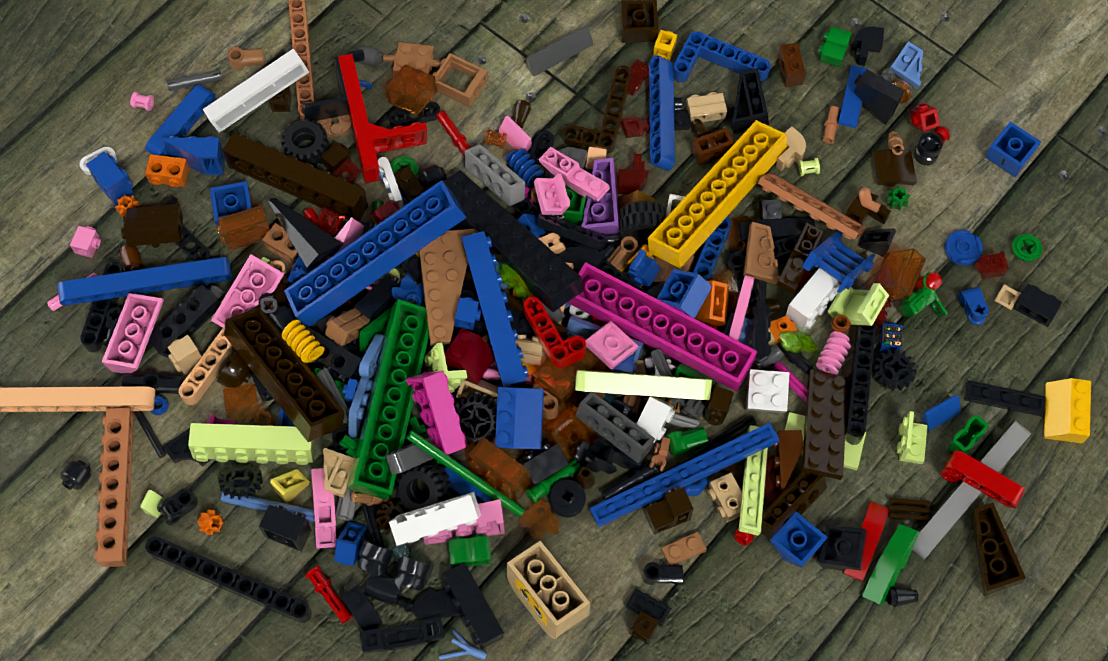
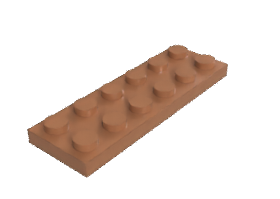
M772 172L762 176L758 182L764 191L777 194V197L782 201L791 202L797 210L810 213L809 216L817 221H824L828 228L843 232L842 235L848 239L858 238L866 229L864 225Z

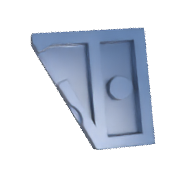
M908 41L889 68L894 74L916 89L921 85L920 73L922 72L921 60L923 59V50Z

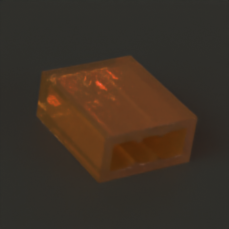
M262 205L218 218L220 226H216L223 246L227 245L229 251L261 242L270 230Z
M914 248L888 252L874 283H880L888 293L889 297L887 300L911 297L926 258Z

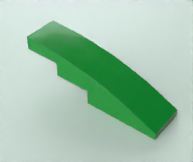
M902 524L899 525L883 551L862 597L883 605L890 586L894 587L901 568L905 569L919 531Z

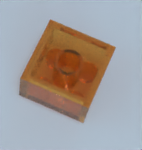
M404 65L385 87L388 103L417 115L438 92L435 76L408 65Z

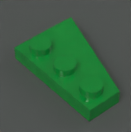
M392 306L360 331L361 359H363L376 334H385Z

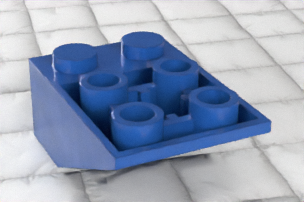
M176 136L163 138L170 157L186 159L190 168L205 175H224L225 156L219 138L213 136L206 138L194 136L188 138Z

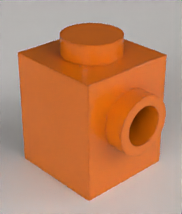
M788 315L772 321L769 328L775 338L774 344L780 345L784 340L794 339L797 331L794 321H790Z

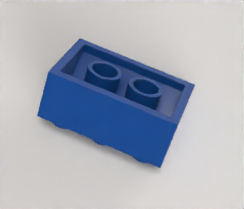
M498 387L495 447L541 449L544 389Z

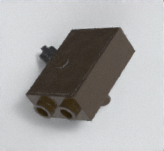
M170 195L160 206L127 208L126 216L123 217L124 228L121 229L122 238L126 239L127 246L152 244L153 248H157L162 243L181 242L183 214L180 204H176L178 199L174 195Z

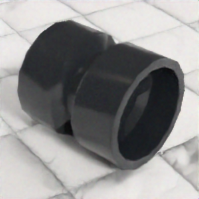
M933 132L924 133L920 137L914 151V158L919 164L931 165L936 162L943 146L941 137Z

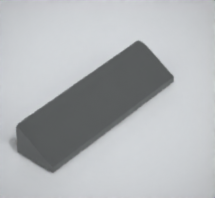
M584 26L526 58L527 69L533 76H536L592 46L593 40L589 27Z

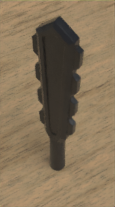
M765 281L759 282L758 302L753 307L752 313L755 316L751 322L753 330L750 332L752 343L749 344V347L757 351L755 362L758 364L767 360L771 354V346L768 344L771 341V333L768 331L771 327V321L768 319L771 312L766 302L767 282Z

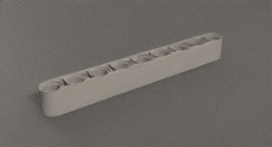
M1015 421L981 460V463L999 472L1027 440L1031 432ZM963 482L918 534L912 551L924 560L981 492Z

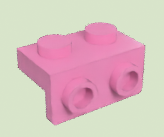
M557 173L554 178L535 179L534 186L542 215H562L570 206V199L567 196L562 174Z

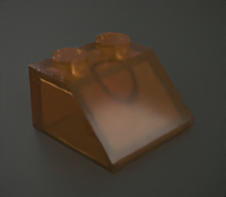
M570 403L559 411L556 418L550 419L542 426V432L548 441L558 444L569 463L573 460L571 457L580 440H585L586 443L591 445L599 438L591 427L576 417L578 407Z

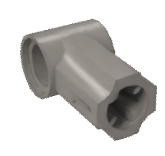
M348 489L344 498L339 496L335 514L336 518L353 521L357 504L353 503L350 499L353 490Z

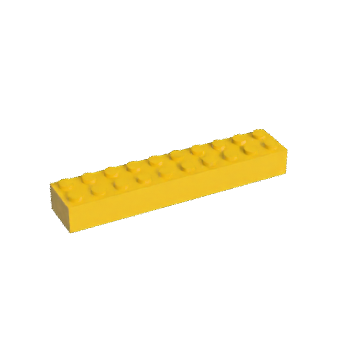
M756 120L648 237L649 253L680 269L757 184L760 178L775 164L778 157L787 150V134Z

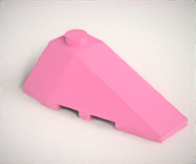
M250 254L211 321L225 328L226 319L254 309L259 304V297L263 293L275 291L284 273Z

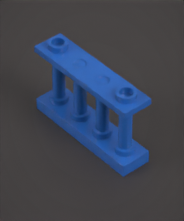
M838 230L811 251L802 267L807 271L813 267H819L842 283L837 290L841 293L845 289L849 290L855 280L865 271L869 272L874 265L872 261L876 255L871 254L867 259H864L843 244V241H841L843 238L842 232Z

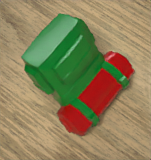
M928 272L924 276L920 275L914 278L911 286L913 292L906 294L898 307L903 318L916 315L928 305H930L938 317L948 314L935 292L942 283L939 274Z

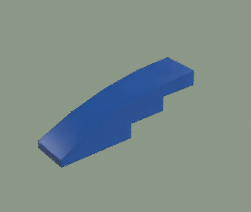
M851 65L842 102L839 125L852 128L857 127L862 100L854 93L856 87L854 82L858 75H863L868 68Z

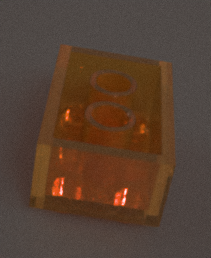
M570 334L565 340L574 336ZM575 346V347H573V349H574V350H580L581 347H580V346ZM587 347L586 355L583 359L561 369L555 368L549 358H547L532 373L531 383L538 384L545 391L556 397L560 407L575 391L576 371H594L598 367L600 359ZM561 354L555 356L557 359L564 357Z
M484 437L468 454L471 472L482 476L488 484L494 488L497 487L505 496L516 502L524 494L525 489L531 485V472Z

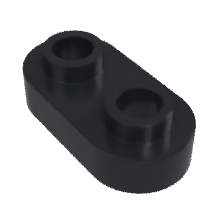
M541 131L536 136L530 153L531 159L535 160V164L542 165L537 156H542L550 147L553 148L554 135L550 131Z

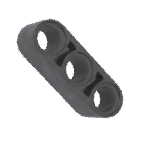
M432 437L424 438L434 445ZM413 443L385 455L391 475L402 473L433 459L431 455Z

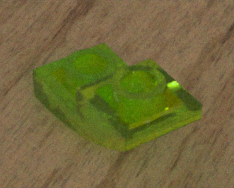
M502 264L500 275L503 284L506 283L508 289L514 288L517 298L521 297L522 302L530 297L526 284L511 267Z
M790 331L779 334L782 340L781 345L786 351L798 354L801 350L814 353L818 349L811 336L807 333Z

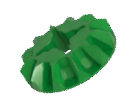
M400 156L390 163L393 174L400 171V167L404 169L409 166L415 176L418 175V165L411 157Z
M1030 234L1017 236L1011 246L1013 254L1018 257V260L1022 259L1025 263L1028 261L1034 262L1042 254L1041 242ZM1024 245H1025L1026 247H1030V248H1031V249L1029 250V252H1028L1027 250H1024V251L1022 250L1023 247H1024Z

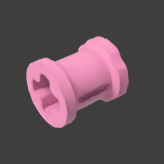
M134 92L131 96L130 105L132 108L140 107L145 108L146 111H151L154 105L153 95L144 96Z

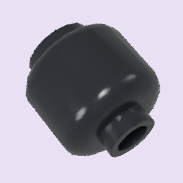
M435 164L423 168L420 171V177H418V181L426 190L441 180L447 179L444 169Z
M81 460L69 462L60 473V477L63 480L62 485L69 490H72V488L76 490L81 489L91 478L90 467Z

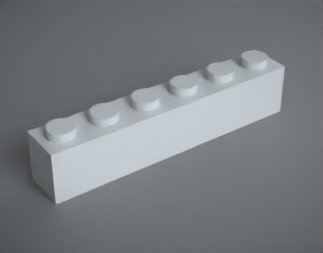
M292 49L205 107L203 111L220 133L308 74L309 71L295 50Z

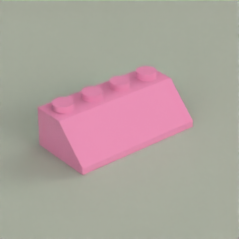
M128 294L102 363L112 372L131 374L138 369L164 302L162 298Z

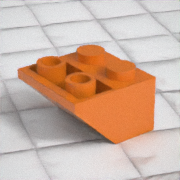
M713 280L707 281L712 285V288L695 319L703 323L726 327L729 300L728 284Z

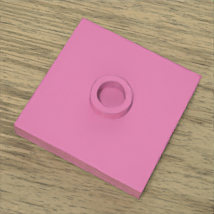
M612 321L585 340L586 347L611 370L633 354L639 347Z

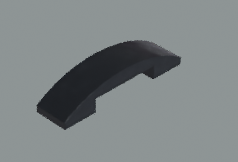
M441 617L421 620V623L359 632L363 653L397 650L445 638Z

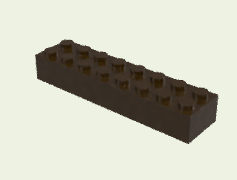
M233 132L222 150L230 169L347 220H350L352 217L360 222L368 208L365 189L361 185L351 184L343 177H335L324 169L319 170L308 162L298 161L292 155H284L278 149L268 148L259 141L254 142L243 134L238 135Z
M260 307L226 319L224 336L307 442L342 428L345 415L343 409L306 363L301 360V357L297 356L296 352L287 344V341L282 339L281 332Z

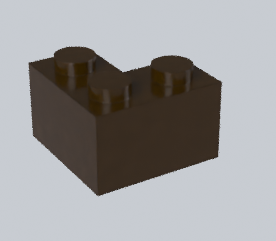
M675 487L668 490L663 501H653L645 508L644 514L654 535L691 520L694 508L684 487L680 489Z

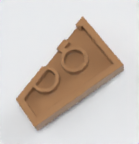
M756 222L750 224L743 276L747 275L758 280L777 284L780 276L777 271L778 262L774 256L773 249L775 247L770 226Z

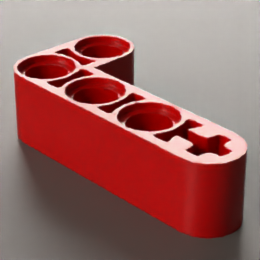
M528 297L524 301L525 317L555 368H564L585 357L586 342L584 338L574 336L563 341L541 301L536 297ZM539 323H545L546 325L541 327V326H538L537 324H539ZM552 338L555 341L550 343L546 340ZM580 346L581 349L574 350L573 347ZM559 354L564 356L561 359L555 358V356Z
M961 451L953 452L940 473L949 482L956 483L960 479L999 503L1013 509L1017 507L1025 492V489L1018 483Z

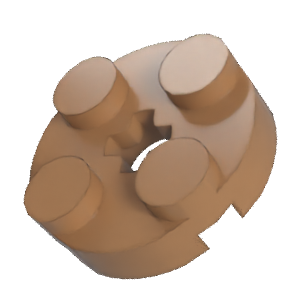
M349 114L334 117L338 118V123L334 122L332 124L331 120L333 118L316 121L317 124L320 123L323 129H325L328 138L343 137L352 129Z

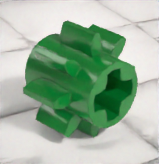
M896 186L894 191H888L886 203L890 204L891 209L894 208L900 211L902 206H908L910 194L906 193L905 188L902 189Z

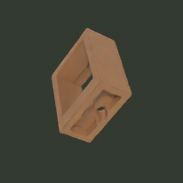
M451 53L442 60L439 70L434 72L431 77L433 90L468 107H471L488 81L487 70ZM452 68L474 78L465 93L443 83Z

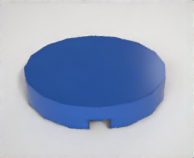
M958 230L951 233L944 245V252L947 258L959 266L974 264L979 260L983 251L980 238L977 235L971 234L968 230Z

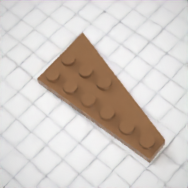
M475 229L447 231L419 250L430 346H435L437 343H442L443 345L450 344L468 263L462 237L474 234Z

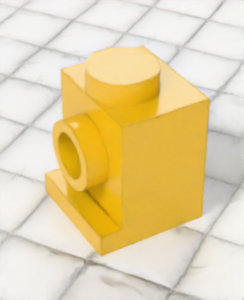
M660 30L654 46L653 56L659 55L670 61L677 43V34L671 31Z

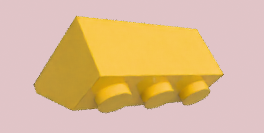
M1070 378L1047 382L1045 384L1046 398L1043 438L1083 444L1090 436L1091 381Z

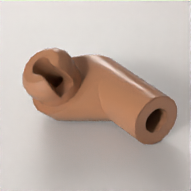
M865 187L859 191L861 205L877 213L881 204L872 201L871 190Z

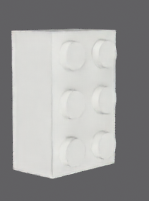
M820 268L792 300L786 316L788 315L790 321H794L796 328L802 333L807 328H812L818 314L821 316L826 310L828 302H833L836 298L837 290L841 285L838 280Z

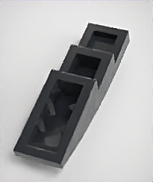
M778 218L739 223L741 241H748L749 227L752 222L770 226L773 241L801 234L806 223L815 227L813 218Z

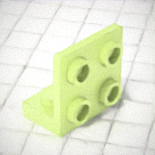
M910 411L899 425L898 435H901V442L897 444V453L900 454L899 461L923 464L927 425L913 423L914 412Z

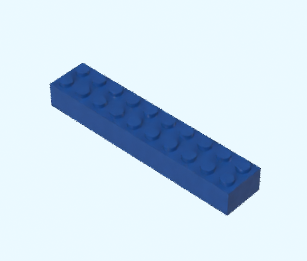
M441 180L285 289L284 292L295 317L305 326L310 327L467 218L453 192Z

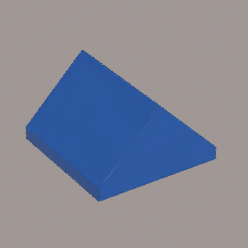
M795 512L773 536L770 542L784 561L802 568L828 537L798 512Z

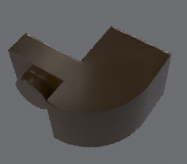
M871 193L872 201L877 202L879 196ZM857 196L847 209L846 216L860 224H863L865 219L870 216L885 225L891 210L881 204L876 213L863 207L859 196Z

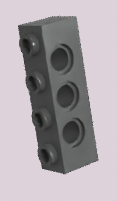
M591 391L579 404L576 417L638 464L650 452L655 438Z

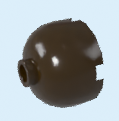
M234 350L216 381L228 388L239 387L243 382L248 383L253 374L250 372L251 369Z

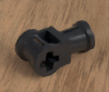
M113 307L106 313L107 321L105 327L107 330L104 339L101 341L102 345L108 347L122 312L121 308Z

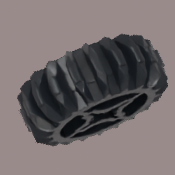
M476 393L474 397L472 394H468L467 399L462 397L460 402L455 403L457 408L455 411L459 415V424L461 431L467 439V445L474 442L475 446H478L480 443L484 446L487 444V441L491 443L494 440L493 437H496L497 404L494 406L491 404L494 401L493 398L487 401L486 394L482 395L481 399L479 393ZM469 405H474L471 414L463 416L465 408ZM482 407L489 413V415L483 413ZM475 416H477L480 419L479 423H476V421H474L473 418ZM491 423L489 431L485 434H480L482 425ZM465 424L471 427L472 432L467 429Z

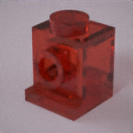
M348 158L333 172V176L343 177L344 173H349L350 176L346 180L352 183L362 174V171Z
M1004 251L998 254L981 256L976 264L977 271L981 273L982 279L1004 276L1009 269Z

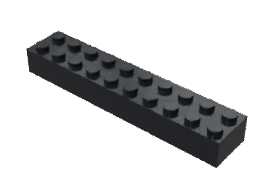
M460 170L443 181L453 192L467 217L459 222L457 226L462 230L475 229L474 234L484 231L485 236H490L492 247L489 250L492 255L495 254L496 261L552 312H555L583 292L582 277Z

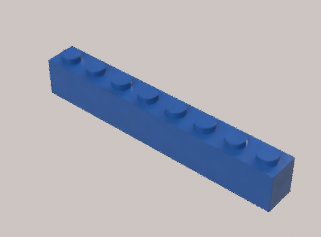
M484 231L462 237L464 249L503 387H513L526 383V377H529L526 365L522 366L520 359L524 358L521 347H517L515 340H518L516 329H512L510 321H513L511 311L506 310L505 303L508 302L505 291L501 292L499 286L503 282L500 272L496 273L494 266H497L495 254H490L489 248L492 247L490 236H485Z

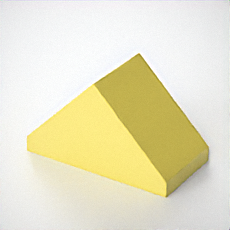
M298 469L271 479L270 483L274 491L288 504L309 485L310 481Z

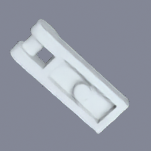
M381 157L378 159L379 171L382 175H385L383 178L385 188H389L391 193H388L389 199L392 203L396 202L401 209L404 207L403 200L390 163L386 157Z

